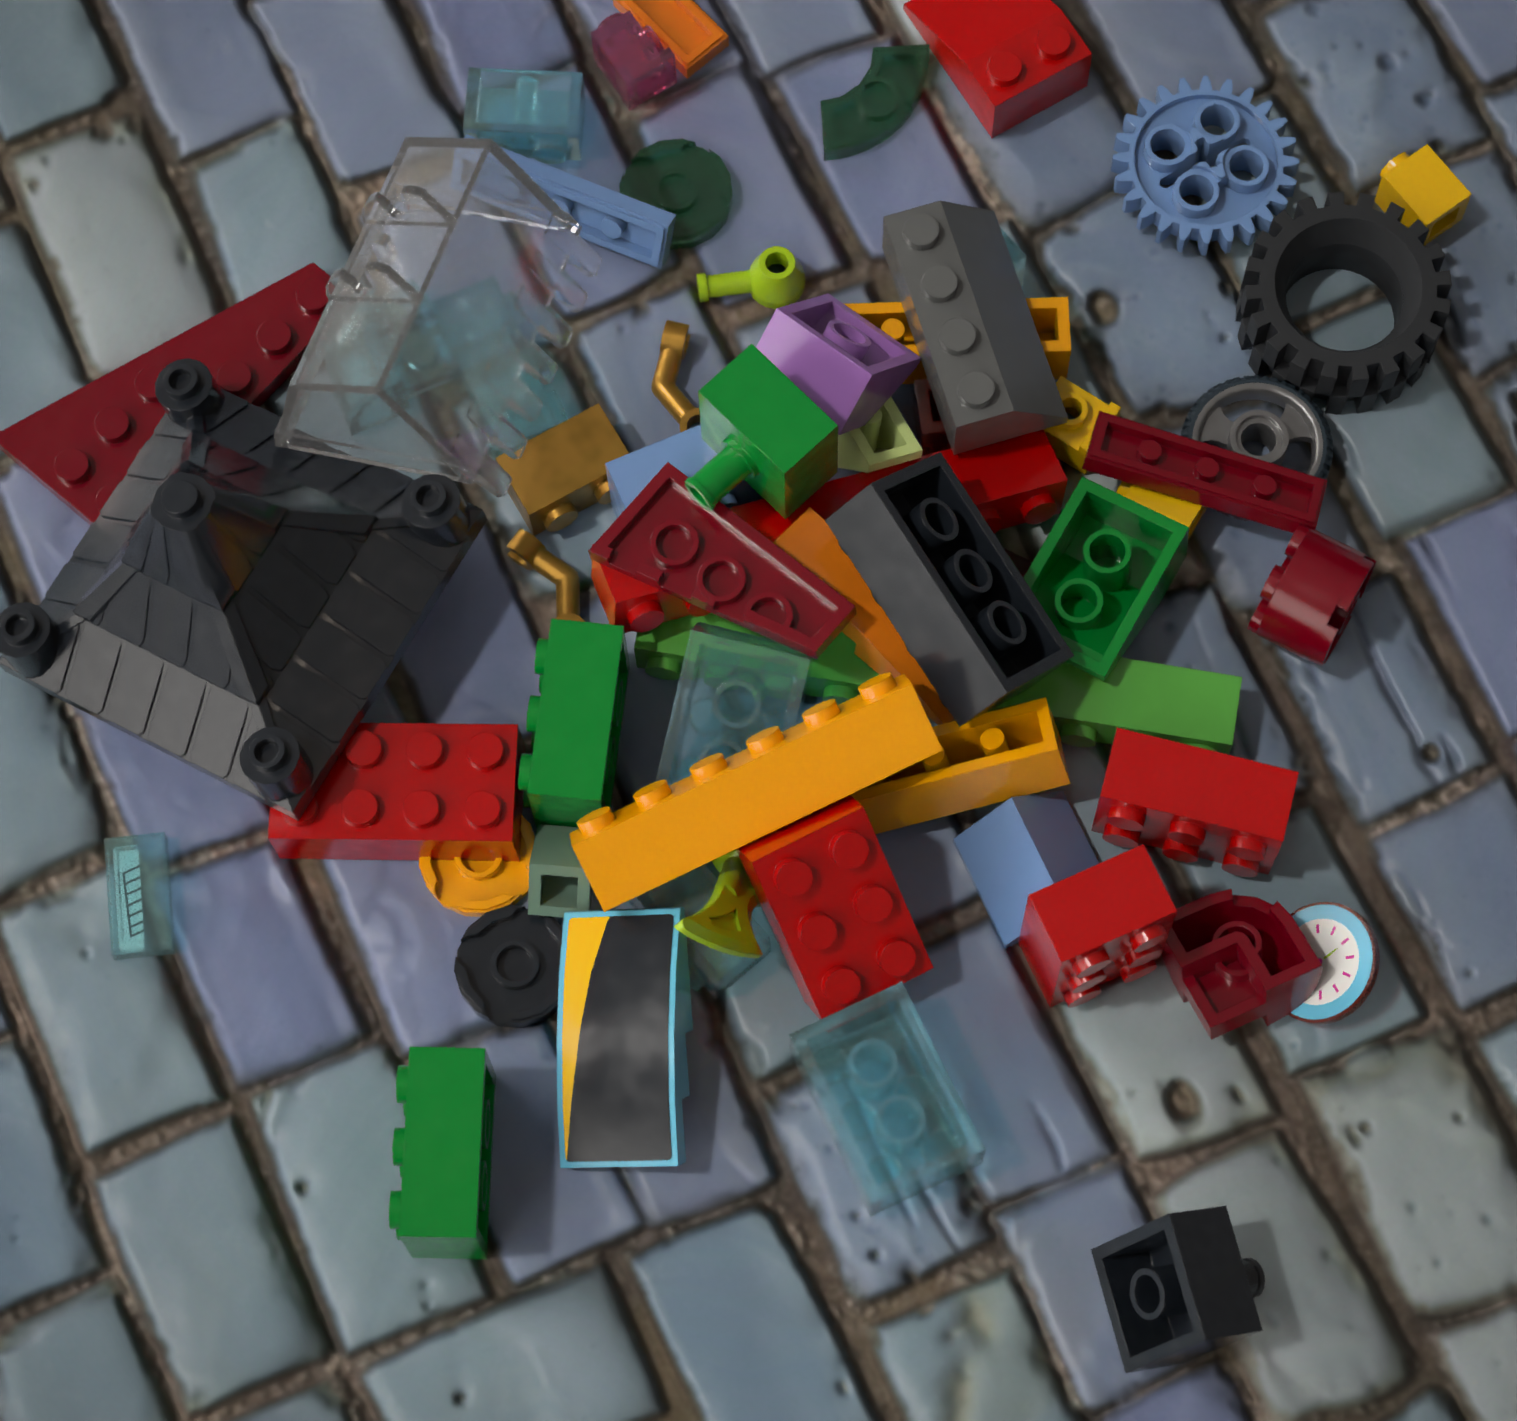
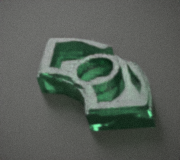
M929 44L873 47L871 66L860 84L842 96L820 101L824 161L842 159L865 152L888 139L903 126L917 107L925 89L929 70Z

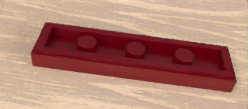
M1099 411L1082 469L1290 533H1294L1300 523L1316 529L1328 481Z

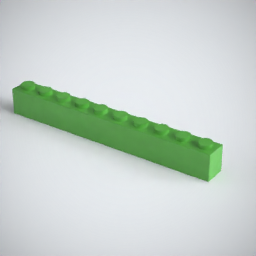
M713 613L700 617L688 615L663 622L650 631L637 632L634 645L637 668L645 669V672L652 677L664 680H677L680 678V675L704 678V682L712 687L726 690L737 689L739 684L763 688V692L767 695L780 699H795L798 697V694L822 697V701L835 699L839 705L860 695L858 687L865 681L879 675L854 654L856 643L842 631L819 658L814 659ZM1121 657L1107 679L1103 681L1065 662L1026 691L988 712L1046 697L1061 741L1071 746L1093 747L1096 745V742L1113 745L1118 727L1229 755L1233 745L1242 677Z

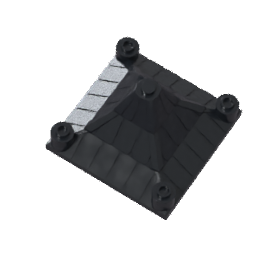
M190 358L179 359L168 364L159 373L155 382V394L166 413L154 429L151 438L144 444L128 468L124 479L119 482L101 509L96 521L91 524L73 551V556L69 562L64 565L46 592L41 604L36 605L29 602L16 603L4 609L0 614V653L2 654L0 656V666L5 672L299 821L488 519L483 509L464 501L456 483L447 476L435 473L423 475L413 480V478L372 461L358 452L343 445H338L328 438L300 425L291 423L279 415L247 402V400L221 389L208 367L202 362Z

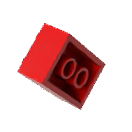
M1117 727L1091 831L1103 834L1102 838L1106 842L1120 847L1135 848L1138 846V843L1162 848L1164 856L1180 862L1193 863L1197 862L1198 858L1222 863L1221 868L1233 875L1241 877H1256L1258 873L1269 875L1284 840L1299 772Z
M851 795L736 849L803 1000L823 1024L934 968L864 807Z
M1144 844L1029 894L1018 944L1049 1007L1051 1008L1066 1001L1067 1006L1072 1008L1098 996L1102 992L1099 986L1121 976L1124 983H1128L1157 968L1155 960L1161 957L1177 909Z

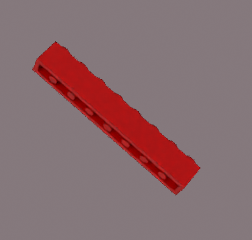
M1044 429L953 455L951 448L939 451L994 534L1001 529L1023 523L1039 524L1061 512L1068 479ZM939 452L873 472H861L827 481L787 519H784L765 499L734 506L729 509L770 541L774 542L809 507L826 520L870 483ZM592 560L591 578L609 624L624 626L625 633L630 631L647 632L658 627L663 622L688 615L700 617L711 613Z

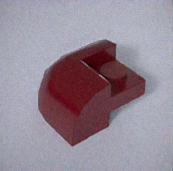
M1232 889L1208 894L1177 908L1174 922L1161 954L1184 1003L1189 1001L1211 1040L1261 1017L1266 1025L1269 1026L1289 1015L1307 1000L1318 986L1322 974V964L1294 918L1278 901L1272 905L1258 897L1232 895Z

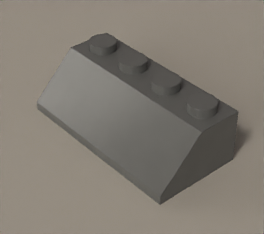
M940 200L883 216L882 248L919 356L921 357V362L953 455L1067 423L1068 417L995 212Z

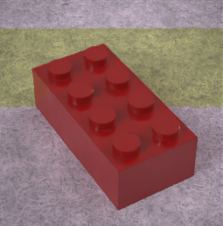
M360 723L299 821L270 807L268 840L280 859L419 860V857H431L432 860H455L454 857H460L461 861H495L496 858H502L503 861L520 862V825L524 790H519L518 778L521 756L525 753L526 746L518 724Z

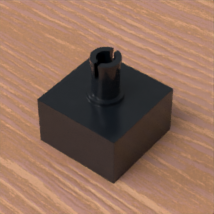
M1226 1206L1169 1213L1091 1249L1125 1373L1183 1364L1263 1331L1254 1297L1260 1296L1264 1290V1271L1255 1259L1250 1257L1243 1258L1242 1260Z

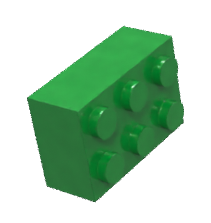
M551 619L548 639L538 638L534 670L535 674L540 675L539 693L541 695L530 696L526 722L527 732H532L531 749L533 753L522 754L518 778L519 790H524L523 807L531 808L536 828L538 824L578 827L577 821L588 813L602 807H612L630 669L624 626Z
M409 1047L408 1065L398 1066L396 1099L397 1103H403L405 1128L395 1127L392 1157L393 1165L400 1166L402 1185L401 1191L392 1190L390 1193L389 1227L390 1229H396L397 1240L403 1242L412 1258L487 1259L496 1074L485 1048Z

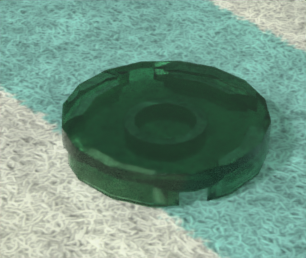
M682 138L660 140L641 149L631 159V165L626 169L625 175L623 172L619 184L621 194L676 214L670 250L693 248L712 239L726 224L733 205L731 175L721 157L710 149L708 152L704 148L697 147L696 142Z

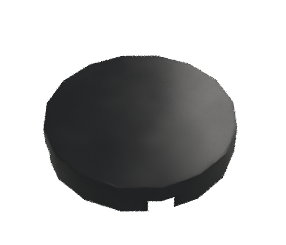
M508 905L486 912L467 928L457 950L454 973L462 998L477 1016L500 1027L525 1028L546 1021L558 1011L559 967L563 927L554 917L528 915V909L525 906Z

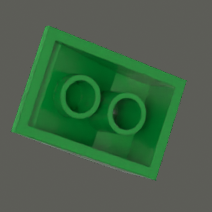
M1081 477L1025 574L1024 580L1074 654L1066 663L1105 681L1160 604L1185 560L1188 548L1189 527L1085 477Z

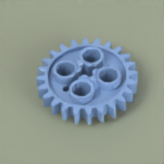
M1203 76L1199 90H1192L1186 79L1180 78L1177 94L1172 95L1167 88L1160 85L1157 87L1156 104L1141 97L1138 101L1136 112L1138 116L1133 114L1125 115L1122 128L1125 133L1116 134L1113 149L1118 152L1113 154L1111 171L1118 174L1115 176L1113 190L1114 193H1127L1122 206L1124 213L1141 210L1136 225L1138 230L1147 228L1153 223L1158 226L1156 243L1160 244L1172 234L1177 236L1176 245L1178 252H1182L1189 240L1197 241L1201 255L1207 254L1210 241H1218L1225 254L1230 253L1234 236L1237 235L1243 243L1250 246L1255 235L1254 227L1269 233L1272 219L1274 218L1273 215L1277 216L1284 209L1286 210L1288 205L1286 198L1293 197L1297 183L1292 177L1297 174L1299 159L1291 156L1295 149L1296 138L1281 137L1287 125L1285 117L1269 121L1268 118L1273 105L1270 100L1261 103L1257 107L1251 104L1253 88L1249 87L1238 97L1232 94L1233 85L1231 79H1227L1220 91L1212 90L1208 76ZM1210 125L1218 126L1227 133L1213 135L1208 133L1204 127ZM1240 143H1246V144H1248V145H1241V146L1235 147L1236 145H1238V144H1240ZM1169 150L1177 158L1165 160L1157 157L1153 152ZM1238 170L1247 171L1253 174L1256 179L1250 181L1240 180L1232 172ZM1175 183L1174 185L1167 188L1161 186ZM1197 195L1207 203L1200 206L1190 205L1182 197Z

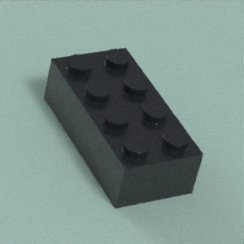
M941 452L870 483L825 520L837 538L841 549L848 555L871 590L873 598L882 607L905 642L908 652L916 659L938 693L942 704L950 711L959 727L1026 691L1074 656Z

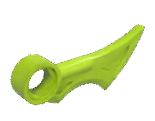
M733 850L712 861L720 874L707 904L695 914L683 918L674 928L687 937L717 951L739 957L759 958L763 953L753 932L751 915L754 908L762 906L737 851Z

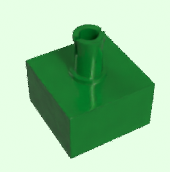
M753 344L749 345L698 391L702 440L717 455L692 477L685 480V487L704 509L712 511L720 500L740 482L745 480L784 519H787L838 472V425Z

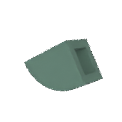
M538 824L529 863L528 915L564 918L565 912L587 911L591 909L593 889L571 846L569 834L579 829L578 827Z

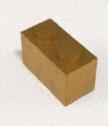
M598 403L501 454L495 459L502 484L532 535L535 536L545 530L555 532L567 527L578 517V512L597 502L600 504L611 503L605 463L629 454Z

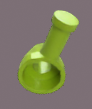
M773 246L764 250L754 259L749 270L706 275L705 273L696 274L700 302H707L709 298L750 293L753 299L762 306L777 309L795 303L801 297L805 287V273L801 262L788 249L781 246ZM772 264H781L786 270L781 273H773L767 268Z

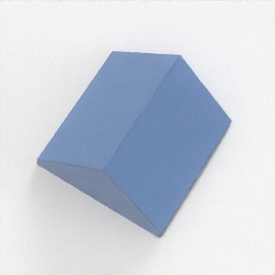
M1063 791L1011 797L953 839V843L1004 948L1017 944L1019 941L1029 894L1099 864Z

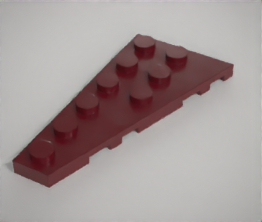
M312 262L0 431V450L91 526L100 515L101 509L119 482L126 476L128 468L144 444L151 438L154 429L166 413L155 394V382L159 373L168 364L179 359L190 358L198 360L208 367L221 389L260 407L358 306L356 297Z

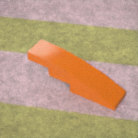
M809 507L773 543L855 605L856 615L842 630L847 637L856 643L855 655L879 675L891 672L895 678L905 674L912 683L926 715L937 725L955 721L950 711L942 704L938 693L916 659L908 652L905 642L892 622L873 598L871 590L848 555L841 549L837 538L826 521Z

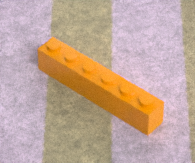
M891 672L875 676L858 687L860 693L858 696L839 705L835 699L816 704L802 713L803 722L782 732L779 726L764 729L745 741L747 749L726 759L723 753H716L705 757L689 768L690 776L668 785L666 780L656 781L634 793V803L615 812H612L609 806L602 807L580 818L576 823L579 829L569 833L571 846L603 911L606 912L943 751L910 680L905 674L894 678Z

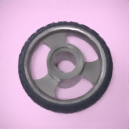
M1259 375L1226 380L1224 383H1219L1210 388L1207 393H1204L1187 414L1181 436L1210 445H1217L1224 449L1279 466L1282 465L1290 443L1297 441L1311 443L1312 455L1306 474L1325 480L1329 474L1333 457V440L1328 422L1323 417V412L1318 405L1312 402L1308 395L1302 390L1298 391L1296 386L1285 381L1280 382L1277 381V378L1268 376L1259 378ZM1242 400H1263L1277 404L1285 409L1280 418L1269 411L1251 410L1243 413L1232 422L1224 415L1221 408ZM1249 441H1257L1264 444L1270 453L1263 456L1252 455L1244 449L1242 444ZM1218 511L1219 513H1222L1228 517L1229 515H1231L1222 511ZM1231 515L1234 516V519L1249 521L1248 519Z

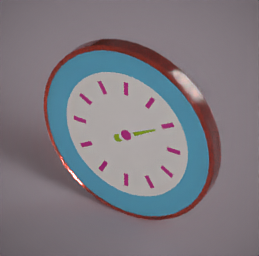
M1335 902L1311 903L1295 910L1290 915L1294 918L1322 964V974L1315 990L1289 1016L1305 1023L1320 1025L1334 1023L1346 1018L1365 1002L1377 980L1380 952L1372 927L1358 912Z

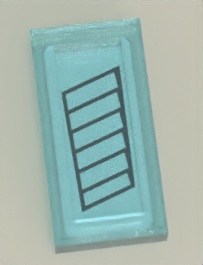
M165 832L105 838L111 956L116 961L176 954L168 837Z

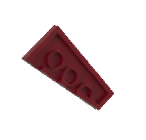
M669 462L662 467L588 550L591 560L814 659L819 658L856 615L855 605L720 501L712 511L704 509L686 489L685 480L688 477Z

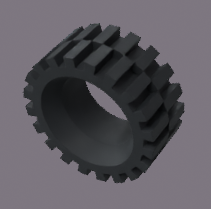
M1330 192L1327 194L1323 208H1317L1314 198L1311 196L1298 201L1293 219L1284 209L1272 219L1269 234L1262 230L1255 241L1252 254L1248 258L1239 292L1235 322H1241L1237 337L1241 350L1253 347L1248 362L1251 369L1256 375L1269 369L1272 372L1271 378H1277V381L1281 383L1285 381L1296 386V389L1298 391L1302 390L1311 398V401L1313 397L1327 400L1325 414L1341 415L1345 402L1354 400L1357 413L1371 411L1378 393L1381 394L1386 404L1399 398L1405 382L1412 387L1422 376L1426 363H1429L1450 310L1451 299H1447V296L1452 286L1450 270L1440 271L1445 258L1440 244L1436 243L1425 248L1424 242L1429 229L1419 219L1409 228L1403 225L1401 220L1405 209L1391 202L1385 213L1372 209L1376 197L1374 195L1360 193L1356 205H1345L1344 192ZM1327 269L1352 271L1366 277L1382 290L1393 311L1394 329L1383 340L1365 349L1354 351L1329 349L1313 342L1297 328L1287 308L1286 294L1296 282L1311 273Z

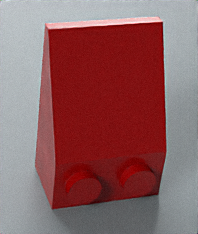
M910 0L903 5V10L991 138L1088 86L1092 52L1064 12L1051 0Z

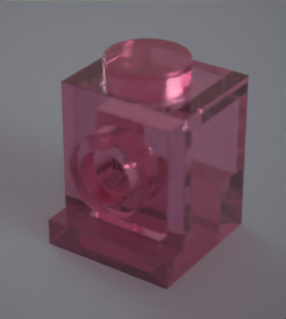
M630 11L626 13L618 12L608 16L598 25L596 30L591 32L594 60L629 110L677 83L675 55L670 48L663 50L662 44L654 30L649 25L641 28Z

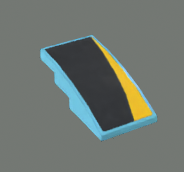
M684 907L612 909L606 912L603 910H587L564 913L557 1012V1112L560 1168L680 1166L686 1162L682 1099L689 1096L690 1091L685 1033L693 1030L687 936L674 928L679 921L685 918Z

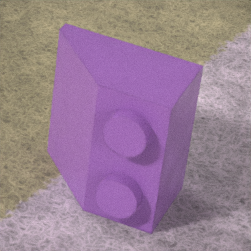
M829 293L777 308L756 346L765 357L838 425V435L865 426L916 369L921 360L920 356Z

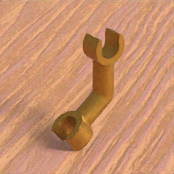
M667 320L662 334L660 355L652 380L651 390L678 422L680 432L688 430L693 424L700 422L699 408H695L676 385L681 362L686 356L691 334H688L690 325Z
M520 528L506 546L510 549L507 556L523 568L535 570L556 585L555 619L585 622L580 617L578 572L547 551L546 547L535 536Z

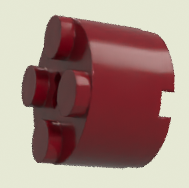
M1300 523L1284 554L1287 557L1282 566L1276 564L1268 576L1260 593V597L1263 599L1256 608L1247 629L1323 667V664L1327 662L1352 617L1351 613L1358 599H1361L1374 572L1377 561L1314 528Z

